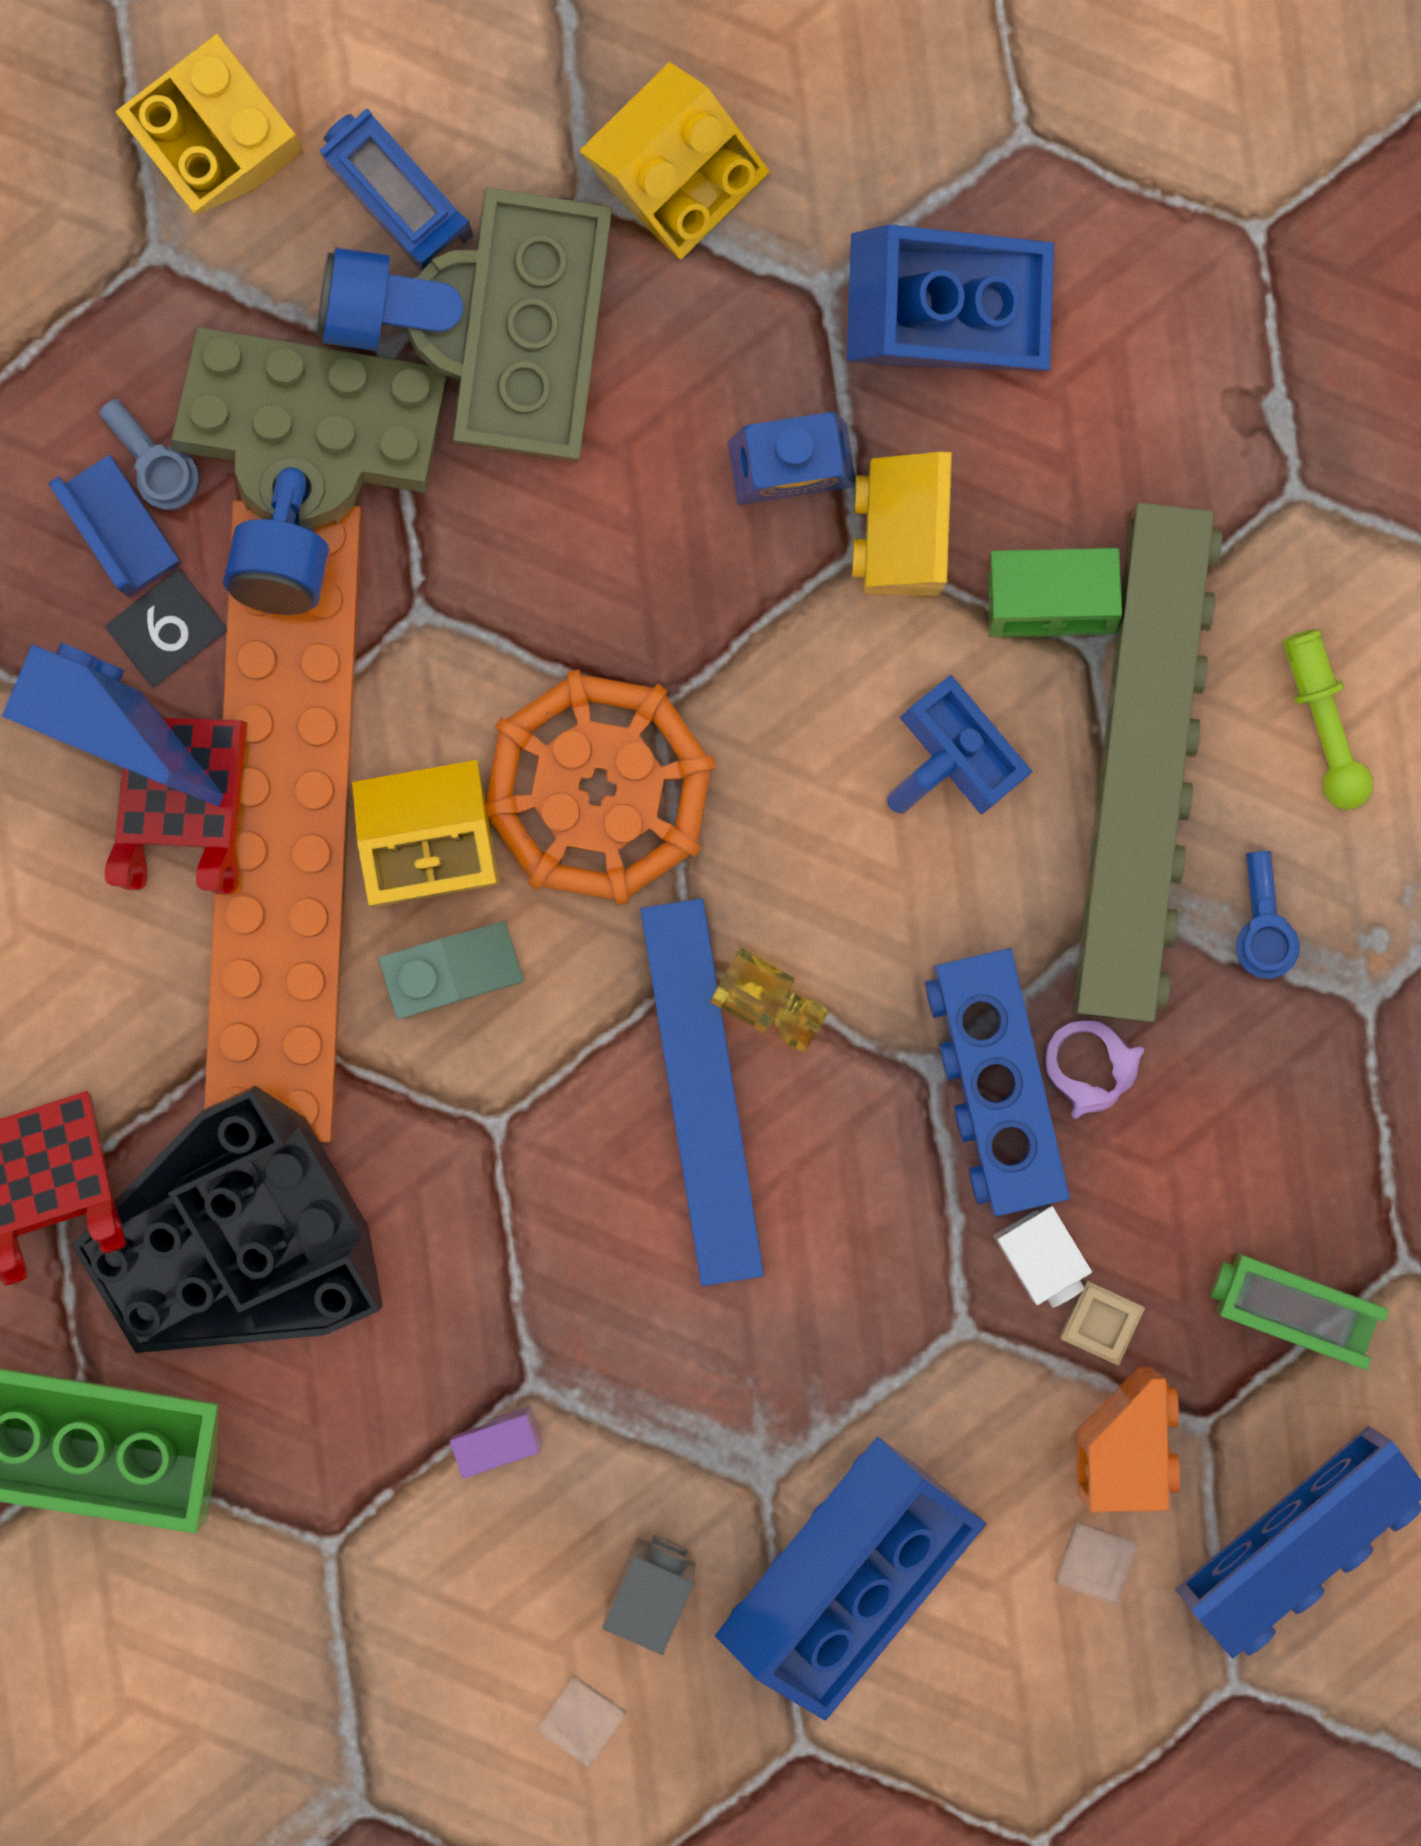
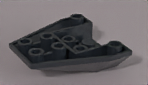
M256 1085L202 1110L115 1199V1206L126 1239V1245L123 1248L103 1254L98 1242H95L90 1236L88 1228L71 1245L135 1353L322 1336L380 1311L383 1306L369 1226L307 1119Z

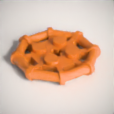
M579 669L567 671V678L509 718L504 719L501 717L494 728L498 730V737L485 801L487 817L530 880L527 885L539 891L541 887L615 900L617 906L628 904L630 896L690 855L695 858L702 847L698 844L711 770L717 769L714 756H708L666 696L669 690L660 684L652 688L582 675ZM589 702L637 711L629 728L591 721ZM572 705L578 723L574 727L562 732L547 745H544L531 734ZM652 720L680 761L661 767L649 747L640 736L650 726ZM522 748L524 751L539 757L532 795L512 796ZM595 770L607 771V781L611 784H616L617 791L615 796H604L601 806L589 804V793L580 790L582 778L592 779ZM684 779L674 827L672 824L658 818L664 781ZM532 809L537 810L544 823L556 838L544 854L516 814ZM649 830L665 841L624 870V865L618 851L626 847L627 844ZM568 847L603 853L606 855L607 873L561 865L560 863Z

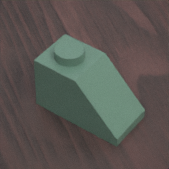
M506 921L440 938L378 958L397 1019H405L524 982Z

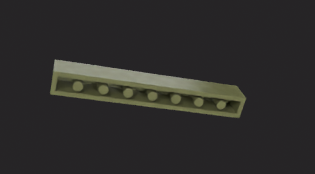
M1139 502L1130 511L1121 587L1122 618L1115 639L1072 1013L1155 1022L1156 1010L1165 1011L1168 1005L1170 973L1161 972L1163 946H1174L1178 924V910L1168 908L1171 883H1181L1185 864V846L1175 845L1178 820L1187 821L1189 818L1193 795V784L1191 782H1183L1186 756H1196L1200 736V719L1190 718L1193 693L1202 694L1204 691L1208 665L1207 656L1198 655L1200 630L1210 631L1215 607V593L1205 592L1208 567H1218L1222 547V530L1212 528L1214 511Z

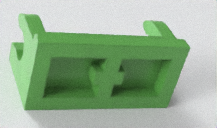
M1119 548L991 551L990 572H988L989 637L1116 635L1122 618Z

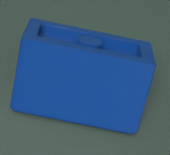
M110 454L68 482L58 476L48 483L116 588L129 598L182 564V561Z

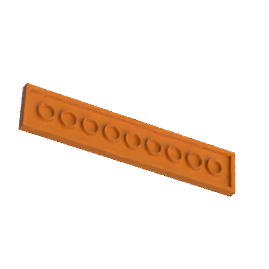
M233 500L231 542L234 529L238 524L249 520L261 519L251 509L247 510L243 501ZM354 506L337 525L332 521L313 530L314 533L326 541L330 549L320 600L316 607L302 614L277 615L247 607L235 600L230 593L228 595L223 720H242L247 722L235 840V854L239 876L237 890L229 895L214 893L204 1109L256 1085L304 1116L319 1142H333L362 529V508L360 506Z

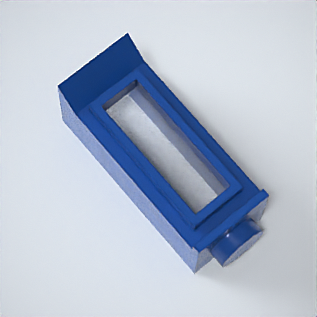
M368 108L356 118L352 114L342 117L327 131L323 138L327 144L319 150L326 166L421 272L456 237L463 243H466L473 236L469 220L450 203L375 119Z

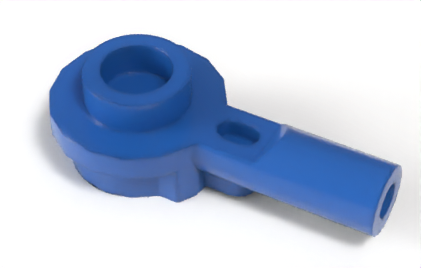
M1271 851L1251 852L1246 854L1252 920L1241 929L1236 940L1235 951L1239 963L1247 973L1261 979H1274L1283 976L1294 967L1299 957L1300 942L1292 926L1286 922L1285 918L1277 915Z

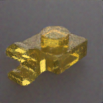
M742 947L738 950L710 1000V1003L764 1034L773 1022L777 1026L782 1040L788 1046L802 1052L807 1050L815 1033L819 1031L828 1014V1011L821 1004L800 997L790 991L796 978Z

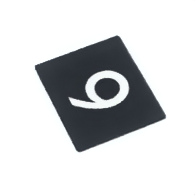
M180 569L172 572L105 626L152 687L161 683L226 631L225 625Z

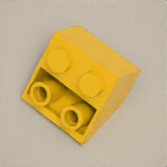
M217 33L115 111L195 216L254 191L304 152L296 134Z
M668 62L579 150L608 189L680 260L770 172L710 89L671 62Z
M478 759L352 782L357 844L368 906L376 908L500 885Z

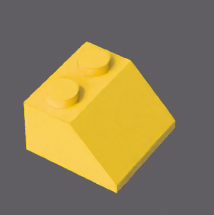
M931 452L871 458L868 465V476L856 475L854 514H866L865 539H853L852 577L864 578L863 594L939 597L947 583L952 452Z

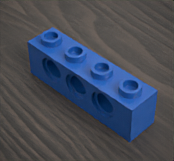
M1012 948L932 966L935 979L924 981L932 1017L944 1016L950 1041L939 1043L947 1080L959 1078L964 1103L954 1105V1113L962 1143L973 1141L979 1166L968 1168L976 1204L988 1203L990 1213L996 1217L1069 1200L1068 1187ZM984 1002L994 1009L997 1016V1025L990 1036L977 1040L966 1033L962 1019L965 1010L971 1004ZM999 1064L1009 1072L1011 1088L1003 1099L987 1101L978 1091V1076L987 1066ZM1006 1127L1018 1128L1026 1140L1024 1154L1020 1159L1012 1163L999 1162L992 1151L994 1136Z

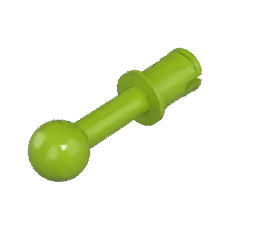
M1310 629L1290 635L1282 639L1281 642L1298 690L1293 699L1296 704L1309 703L1329 766L1322 780L1324 796L1336 808L1342 810L1359 808L1369 800L1372 794L1373 778L1365 765L1353 760L1333 694L1344 688L1343 682L1341 680L1336 681L1320 629Z

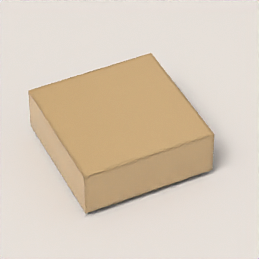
M1085 1280L1083 1283L1085 1289L1078 1294L1059 1338L1119 1366L1145 1307Z

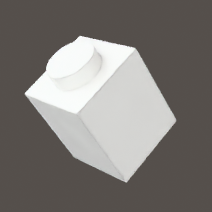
M1047 1204L1038 1207L993 1235L1024 1289L1037 1306L1048 1300L1051 1307L1054 1308L1075 1297L1085 1289L1081 1279L1091 1274L1092 1271L1052 1205Z

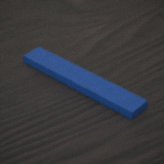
M703 898L640 908L701 1286L763 1277L764 1271Z

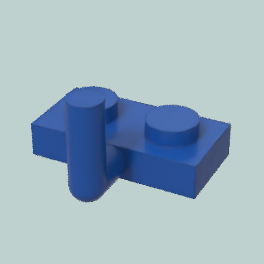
M949 675L899 717L932 757L888 794L887 803L894 812L905 813L949 776L982 815L1033 771L954 677Z

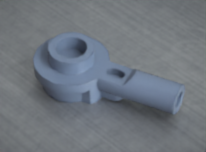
M116 398L108 402L100 410L99 416L136 459L134 468L137 470V488L143 499L153 507L165 511L179 510L189 504L197 495L201 482L200 471L194 459L187 453L175 452L173 447H164L162 444L156 445L119 399Z

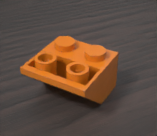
M1138 1366L1076 1431L1078 1496L1090 1512L1170 1511L1169 1493H1179L1180 1491L1179 1457L1177 1453H1171L1170 1446L1168 1445L1167 1428L1178 1427L1176 1388H1169L1166 1378L1152 1366Z

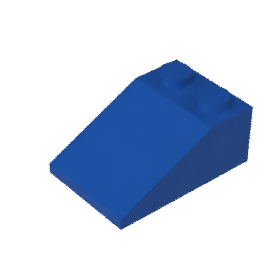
M891 224L851 233L847 362L901 367L1050 370L1054 243Z
M60 642L56 654L32 644L2 717L215 806H220L224 796L146 696L141 691L120 682L125 670Z

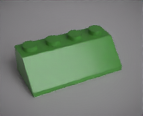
M0 1368V1502L196 1534L207 1523L217 1464L219 1403Z

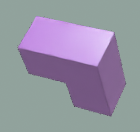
M531 1406L495 1417L488 1424L453 1435L450 1439L462 1479L540 1452L543 1444Z

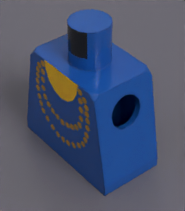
M835 412L743 426L728 441L738 505L855 487L856 478L847 423Z

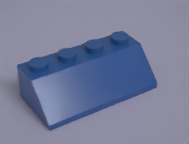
M1367 1426L1180 1584L1175 1591L1232 1659L1242 1651L1247 1656L1252 1655L1272 1639L1276 1633L1272 1626L1290 1610L1295 1614H1299L1311 1607L1325 1592L1321 1584L1341 1568L1344 1573H1347L1362 1564L1374 1550L1370 1543L1387 1528L1390 1527L1392 1531H1398L1421 1512V1504L1419 1503L1421 1501V1479L1390 1439L1372 1427Z
M877 1436L867 1450L854 1461L849 1472L826 1500L817 1506L811 1518L785 1550L776 1556L770 1568L745 1599L736 1605L730 1617L714 1636L757 1681L826 1721L987 1523L913 1461Z

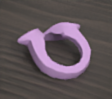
M1077 1020L1058 1029L1049 1041L1044 1057L1046 1076L1054 1087L1072 1103L1071 1116L1073 1119H1078L1083 1114L1100 1112L1110 1108L1122 1093L1133 1086L1137 1078L1139 1061L1144 1053V1048L1141 1046L1129 1047L1112 1028L1100 1020ZM1081 1032L1092 1033L1101 1038L1107 1046L1109 1060L1113 1065L1112 1074L1117 1082L1115 1088L1107 1092L1103 1088L1093 1087L1088 1083L1072 1080L1065 1076L1060 1070L1057 1060L1059 1048L1064 1040L1073 1034Z

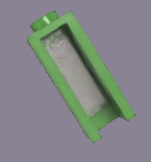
M1238 1252L1233 1264L1224 1261L1221 1263L1210 1293V1298L1219 1301L1215 1310L1218 1315L1364 1370H1368L1372 1359L1365 1354L1378 1319L1385 1322L1389 1309Z

